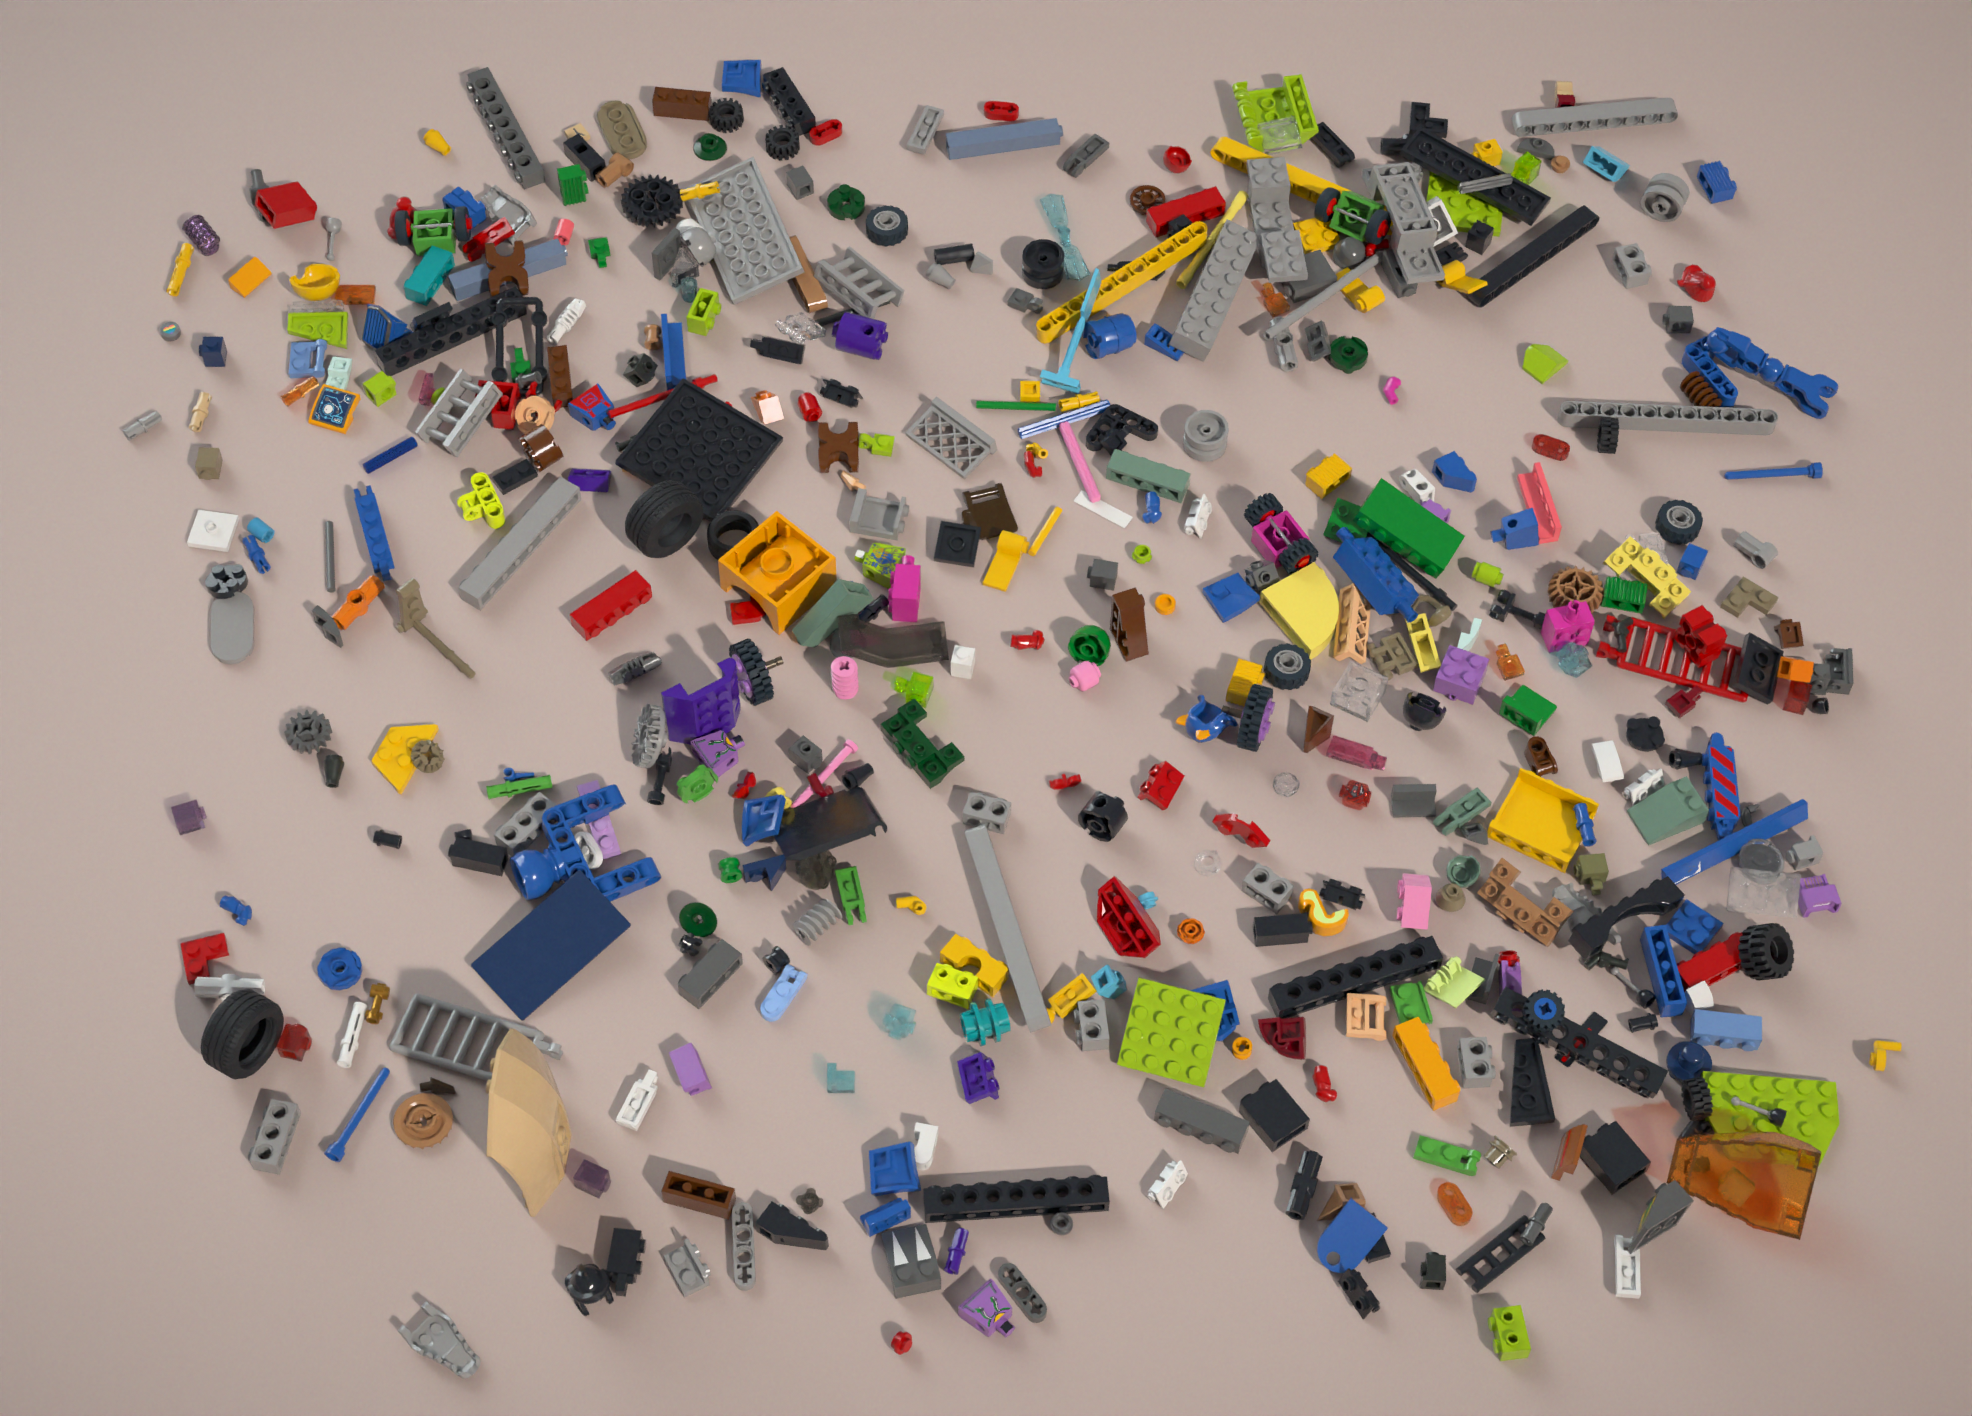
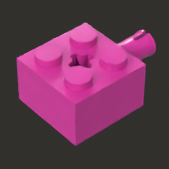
M910 555L903 556L902 564L896 563L895 572L891 571V588H889L888 601L889 612L892 613V621L917 623L921 592V565H914L915 558Z
M1571 600L1566 606L1546 611L1541 635L1549 653L1555 651L1562 652L1573 647L1580 648L1589 643L1595 621L1586 601L1579 602L1573 600L1572 604Z

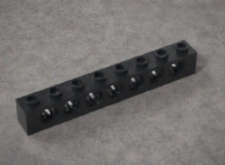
M516 286L380 347L374 350L377 364L387 376H393L496 328L492 323L491 317L496 312L497 301L506 297L523 296ZM505 305L504 313L507 315L508 323L526 315V305Z
M1433 936L1419 937L1411 943H1400L1392 949L1386 951L1379 950L1371 956H1361L1346 964L1339 963L1328 970H1317L1312 975L1306 977L1299 976L1288 983H1277L1269 988L1268 1000L1276 1017L1281 1019L1289 1018L1344 1000L1347 993L1362 994L1441 967L1443 956ZM1411 955H1417L1420 958H1414ZM1392 961H1396V962H1398L1399 964H1398V965H1395V964H1393V963H1391V962H1392ZM1370 968H1377L1379 971H1373ZM1355 974L1359 978H1353L1350 975ZM1330 981H1336L1339 984L1334 985ZM1309 988H1316L1318 991H1312ZM1290 994H1294V995H1296V996H1298V997H1297V998H1292V997H1290L1289 995H1290Z
M1505 986L1490 1014L1494 1016L1497 1022L1504 1025L1508 1023L1514 1026L1515 1031L1523 1035L1529 1034L1535 1037V1041L1545 1046L1548 1044L1554 1047L1557 1053L1575 1058L1578 1064L1585 1067L1588 1065L1593 1067L1599 1075L1603 1077L1610 1076L1616 1079L1617 1084L1625 1088L1631 1087L1637 1090L1636 1093L1648 1099L1650 1097L1653 1099L1657 1095L1668 1070L1566 1017H1563L1561 1023L1554 1028L1562 1032L1563 1038H1556L1552 1031H1535L1532 1026H1528L1527 1021H1524L1523 1013L1522 1017H1515L1512 1014V1009L1514 1008L1522 1012L1527 997ZM1573 1040L1581 1041L1583 1049L1575 1048ZM1594 1050L1602 1052V1060L1594 1057ZM1614 1061H1620L1624 1066V1070L1616 1069ZM1634 1072H1641L1644 1075V1081L1637 1080Z
M1091 1175L1088 1178L1070 1176L1066 1179L1058 1180L1055 1178H1045L1042 1181L1024 1179L1013 1183L999 1181L997 1184L978 1182L967 1186L954 1184L951 1187L933 1185L923 1188L925 1223L1055 1215L1061 1212L1066 1214L1109 1211L1110 1204L1107 1176L1102 1177L1100 1175ZM1085 1190L1088 1191L1090 1194L1087 1196H1083L1079 1192ZM1064 1192L1067 1196L1059 1197L1057 1193ZM1042 1194L1045 1197L1037 1199L1034 1197V1195ZM1013 1195H1018L1021 1197V1199L1013 1200L1010 1197ZM997 1197L999 1200L991 1202L988 1198ZM967 1198H973L975 1202L967 1203L965 1202V1200ZM951 1200L952 1203L949 1205H945L942 1203V1201Z

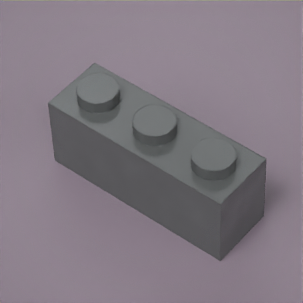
M723 939L717 944H713L709 948L707 955L703 959H698L693 969L679 979V995L697 1009H700L743 964L742 953Z

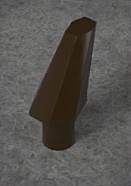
M432 1077L429 1082L420 1083L421 1092L432 1090L433 1093L456 1094L454 1086Z

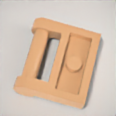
M1347 993L1346 1037L1372 1038L1376 1041L1386 1040V1031L1384 1030L1385 996ZM1369 1004L1375 1006V1029L1369 1028Z

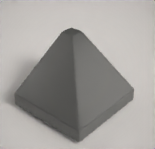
M1478 822L1460 827V831L1467 840L1483 845L1488 844V834L1481 823Z

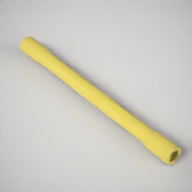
M1245 191L1238 192L1226 213L1207 238V243L1200 248L1188 267L1181 273L1176 281V285L1179 288L1185 289L1194 273L1213 248L1226 220L1232 221L1236 213L1243 207L1249 198Z

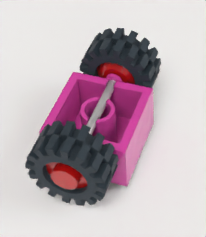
M1265 493L1263 497L1260 495L1257 500L1254 499L1253 503L1247 506L1248 508L1245 509L1244 516L1253 528L1251 542L1265 560L1274 562L1276 568L1283 566L1289 575L1317 560L1318 550L1310 542L1309 537L1287 510L1283 512V506L1273 494L1268 493L1267 495Z

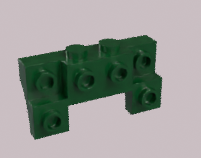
M914 698L899 707L897 714L882 722L880 729L892 743L894 751L903 756L908 768H913L931 789L941 783L951 770L965 761V756L953 742L937 750L916 725L927 717V712Z

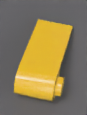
M1458 260L1443 265L1444 280L1437 281L1442 287L1470 294L1488 285L1487 281L1466 276L1465 266Z
M1347 267L1336 273L1337 280L1351 270ZM1359 278L1340 290L1355 305V308L1362 313L1370 311L1385 301L1384 293L1380 287L1375 285L1368 288Z
M1002 530L997 543V552L984 578L983 585L1006 592L1022 554H1026L1028 551L1029 542L1027 537Z

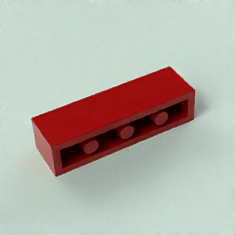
M1215 186L1147 209L1146 223L1155 238L1167 234L1168 222L1183 214L1192 223L1205 222L1223 216L1225 214L1226 202Z
M637 570L633 571L570 613L572 627L586 641L598 636L601 631L609 626H613L617 620L625 615H629L641 604L647 603L652 598L651 585Z
M1735 932L1728 937V940L1722 943L1718 941L1705 952L1699 951L1692 959L1688 961L1682 960L1677 963L1684 993L1687 989L1702 981H1705L1709 987L1742 969L1738 950L1742 932Z

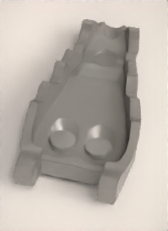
M494 185L488 193L481 197L482 202L487 207L489 216L492 218L493 224L503 217H506L515 234L506 240L512 245L530 226L534 227L537 224L531 211L522 202L503 192L497 185Z
M1573 883L1562 884L1557 888L1555 887L1552 891L1553 897L1574 911L1567 919L1570 931L1577 924L1586 923L1594 914H1602L1601 907H1595L1593 900H1588L1586 895L1581 897L1579 892L1574 890ZM1612 927L1607 941L1615 945L1621 942V937Z
M426 1301L421 1308L428 1317L412 1333L404 1325L397 1331L408 1345L420 1355L449 1368L463 1379L469 1378L480 1367V1357L469 1348L453 1320Z

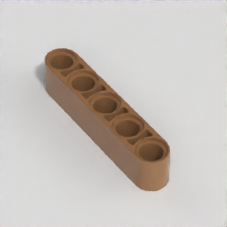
M797 236L789 237L804 269V273L793 277L792 280L807 312L812 313L828 308L823 289L819 281L814 277L815 273Z

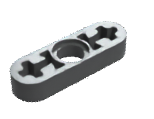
M1012 1263L1003 1264L998 1271L1000 1284L1029 1321L1033 1323L1042 1322L1047 1315L1045 1302L1016 1265ZM1006 1271L1008 1273L1013 1272L1014 1286L1013 1281L1009 1277L1004 1278ZM1019 1288H1026L1029 1291V1295L1026 1298H1020L1016 1295V1291ZM1031 1300L1036 1309L1041 1308L1039 1315L1037 1313L1032 1314V1306L1029 1303Z

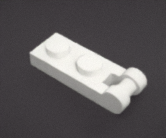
M1615 1235L1616 1297L1639 1299L1641 1296L1640 1249L1629 1254L1628 1251L1624 1250V1247H1629L1633 1236L1631 1238H1623V1235Z

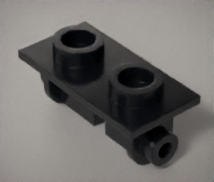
M823 379L826 387L821 388L820 394L824 398L836 402L840 395L839 403L850 408L858 406L859 400L857 398L863 399L859 389L850 385L844 387L841 385V382L835 379H830V381Z
M1329 879V882L1323 880L1326 889L1321 888L1319 896L1323 897V900L1337 904L1341 896L1344 897L1342 906L1361 910L1363 901H1360V898L1365 899L1366 897L1362 893V889L1350 886L1349 889L1342 887V883L1334 879Z
M1348 1268L1338 1282L1362 1319H1365L1371 1311L1375 1313L1380 1309V1302L1371 1290L1364 1291L1368 1285L1361 1276V1273L1355 1269L1350 1270Z

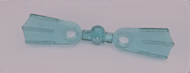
M1049 194L1040 199V203L1051 225L1058 229L1060 235V244L1063 245L1062 249L1065 253L1064 269L1066 279L1080 281L1090 276V272L1078 248L1071 244L1063 195Z

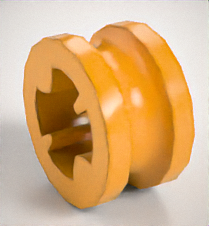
M1246 1037L1236 1038L1232 1045L1233 1056L1240 1060L1250 1057L1252 1042ZM1241 1045L1245 1046L1243 1052L1239 1051Z

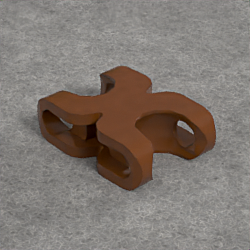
M515 241L514 252L507 257L500 256L496 252L494 243H485L486 266L491 270L488 275L490 297L499 294L501 284L507 281L516 284L522 296L528 295V273L525 268H522L525 264L523 241Z
M819 422V473H829L830 465L837 461L845 462L850 473H858V422H848L847 430L839 434L829 430L828 422Z

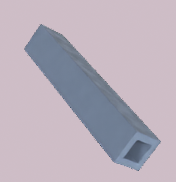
M1057 118L946 133V149L949 160L1060 145L1063 128L1062 125L1058 124Z
M557 238L525 249V264L522 268H525L528 277L566 265L565 257L568 256L565 245H561ZM486 263L448 275L450 288L457 301L489 291L488 275L491 270L487 268ZM507 281V282L502 283L501 286H504V285H507V284H510V283H513V282Z

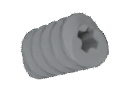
M821 899L819 904L814 905L812 909L807 911L806 915H802L800 920L794 922V930L799 939L805 945L810 946L809 938L816 941L817 935L815 933L823 935L822 927L829 930L830 925L828 922L833 925L836 924L835 917L842 919V913L831 901Z

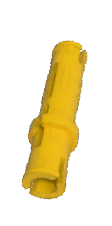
M189 243L182 244L180 254L175 259L176 265L166 290L171 296L179 295L186 270L191 265L190 259L194 247Z

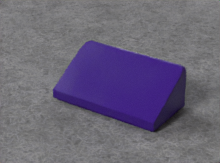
M572 468L569 473L568 481L578 486L580 491L608 492L610 470Z

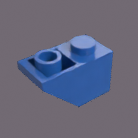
M1455 451L1434 460L1432 473L1443 487L1470 493L1475 490L1477 481L1475 473L1468 469L1463 458L1459 457Z

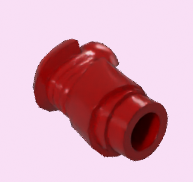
M1035 630L1032 635H1012L1010 647H1014L1017 650L1027 648L1039 650L1045 641L1043 632Z
M1323 1065L1316 1066L1312 1076L1317 1088L1315 1095L1323 1102L1336 1100L1337 1091L1331 1089L1328 1068Z

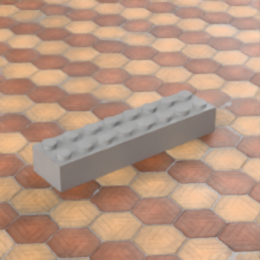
M1228 219L1226 220L1169 345L1204 362L1214 344L1260 241V235Z

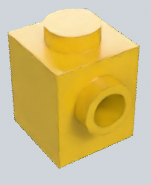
M1491 139L1474 144L1471 154L1492 166H1497L1501 163L1503 152L1496 139Z

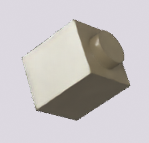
M199 447L195 465L199 479H219L223 462L219 448Z

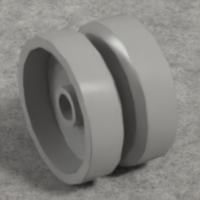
M1656 174L1650 179L1647 189L1642 196L1641 207L1654 220L1660 222L1675 221L1680 217L1683 207L1688 200L1690 194L1689 187L1684 180L1673 174Z
M1200 410L1191 414L1187 418L1184 428L1183 445L1186 453L1193 459L1202 462L1219 459L1227 448L1228 422L1221 414L1212 410Z

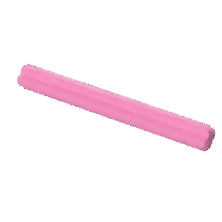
M1067 421L1059 424V430L1087 495L1092 503L1098 502L1101 495L1071 425Z

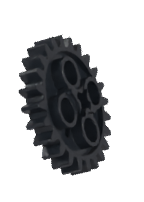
M649 174L648 179L641 176V181L634 179L635 184L628 183L629 188H624V193L621 194L623 213H626V218H631L632 223L638 221V226L642 223H645L646 227L652 224L655 228L656 223L663 226V221L670 223V218L676 219V214H680V208H683L682 194H680L681 189L678 188V184H673L672 179L667 181L666 176L662 179H659V175L652 178L651 174Z

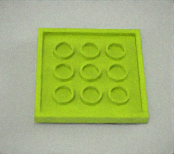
M1430 171L1426 202L1436 196L1439 197L1457 232L1468 233L1475 222L1479 220L1494 228L1493 236L1500 237L1503 210L1471 193L1460 194L1457 185Z
M1139 977L1117 1065L1205 1087L1226 999Z

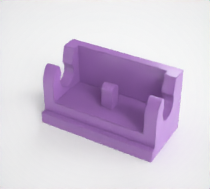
M1501 960L1498 970L1499 997L1505 986L1522 995L1519 962H1516L1515 966L1509 967L1508 961ZM1517 1008L1512 1009V1011L1521 1012V1010Z
M692 1043L669 1052L685 1093L689 1092L690 1096L712 1088L699 1054Z

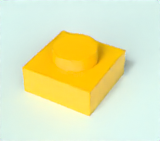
M1020 381V402H1040V381Z

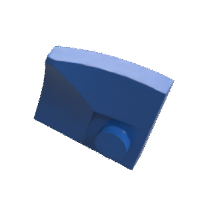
M761 60L724 61L722 92H737L761 97Z
M1239 573L1204 587L1202 591L1223 623L1243 613L1260 600L1259 594L1244 581Z
M782 794L744 801L742 839L745 846H749L765 837L778 835L786 802Z
M909 1141L869 1150L870 1183L873 1196L921 1191L914 1144Z

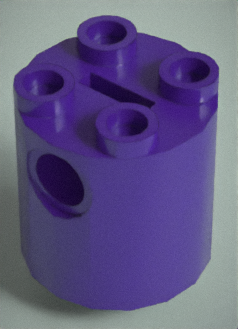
M845 312L841 320L834 323L832 329V337L836 338V350L873 360H880L882 344L886 343L888 339V332H886L887 323Z

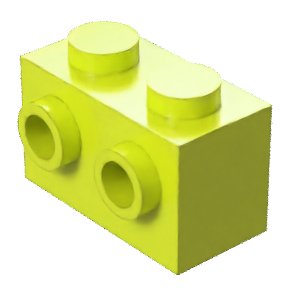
M936 963L927 983V995L969 1009L978 988V977L971 972H962L954 969L951 965Z

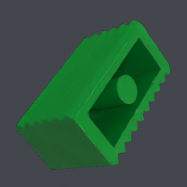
M580 164L557 168L560 194L564 206L582 203V201L586 202L585 194H589L587 183H584V181H587L585 170H581Z
M1607 577L1604 584L1601 606L1642 614L1648 585L1636 580L1631 582L1626 579L1622 580L1619 577Z

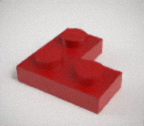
M225 933L180 943L189 985L195 984L197 977H210L209 960L229 956Z

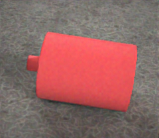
M560 219L553 239L558 238L561 245H568L574 229V223L569 219Z

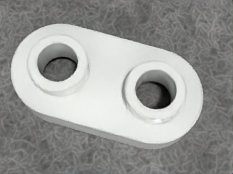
M578 832L574 837L589 869H598L603 861L602 851L590 833Z

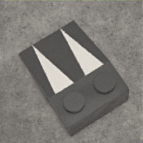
M926 1224L881 1233L895 1299L941 1289L939 1267Z

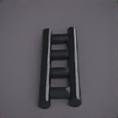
M1526 1215L1515 1221L1456 1268V1272L1460 1276L1468 1272L1476 1281L1471 1286L1474 1292L1478 1293L1546 1239L1544 1234L1540 1232L1533 1246L1524 1244L1519 1249L1508 1240L1517 1232L1520 1235L1523 1234L1529 1219ZM1500 1245L1510 1254L1501 1263L1491 1253ZM1482 1259H1485L1493 1268L1484 1276L1475 1267Z

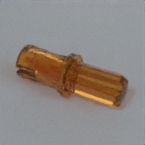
M312 376L300 385L295 384L294 388L280 397L284 404L289 407L300 398H305V394L317 387L319 382Z

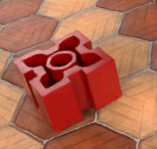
M1703 605L1682 615L1679 622L1681 627L1677 628L1673 637L1683 650L1686 649L1689 652L1690 659L1698 668L1719 658L1722 645H1724L1728 636L1722 626L1718 623L1714 624L1712 613L1707 611Z

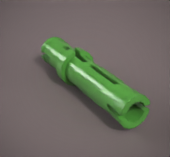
M547 775L514 782L508 780L503 784L486 786L488 799L490 800L504 796L510 798L515 794L552 788L551 776Z

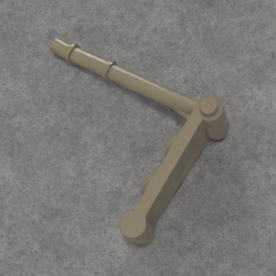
M411 578L396 589L400 612V621L396 626L399 633L407 632L410 628L414 627L443 653L446 659H449L462 673L470 679L473 678L476 673L470 666L462 661L453 650H450L420 622L426 617L428 610L424 607L419 591V583L414 578Z

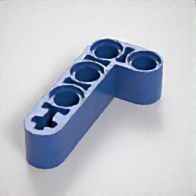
M1708 336L1688 344L1681 361L1683 367L1689 374L1693 371L1700 372L1699 376H1703L1704 382H1708V388H1713V393L1718 395L1717 399L1722 400L1720 407L1733 408L1738 396V390L1714 363L1715 354L1704 346Z

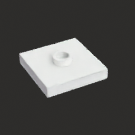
M198 510L187 541L188 547L228 552L239 521L238 515Z

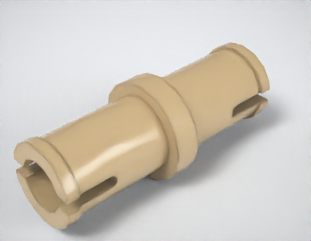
M200 392L197 404L193 407V417L189 429L194 432H201L204 419L209 414L208 407L212 399L209 393Z

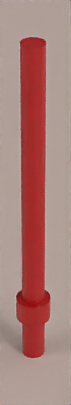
M716 374L705 378L693 379L691 383L703 389L706 385L717 382L718 378ZM674 388L607 411L608 417L611 419L663 401Z

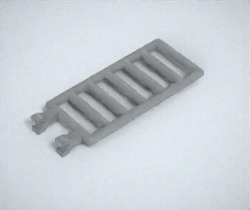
M414 994L389 1045V1049L392 1052L486 1081L492 1079V1073L482 1069L501 1028L508 1031L510 1028L516 1029L524 1036L534 1038L532 1042L541 1053L549 1055L556 1060H560L563 1055V1051L560 1050L562 1047L560 1044L543 1041L544 1033L542 1031L421 994ZM419 1004L430 1006L431 1009L412 1048L400 1045ZM443 1010L452 1013L433 1053L429 1054L420 1051L439 1011ZM460 1016L472 1019L453 1061L442 1058L441 1055ZM480 1023L492 1025L474 1067L461 1064Z

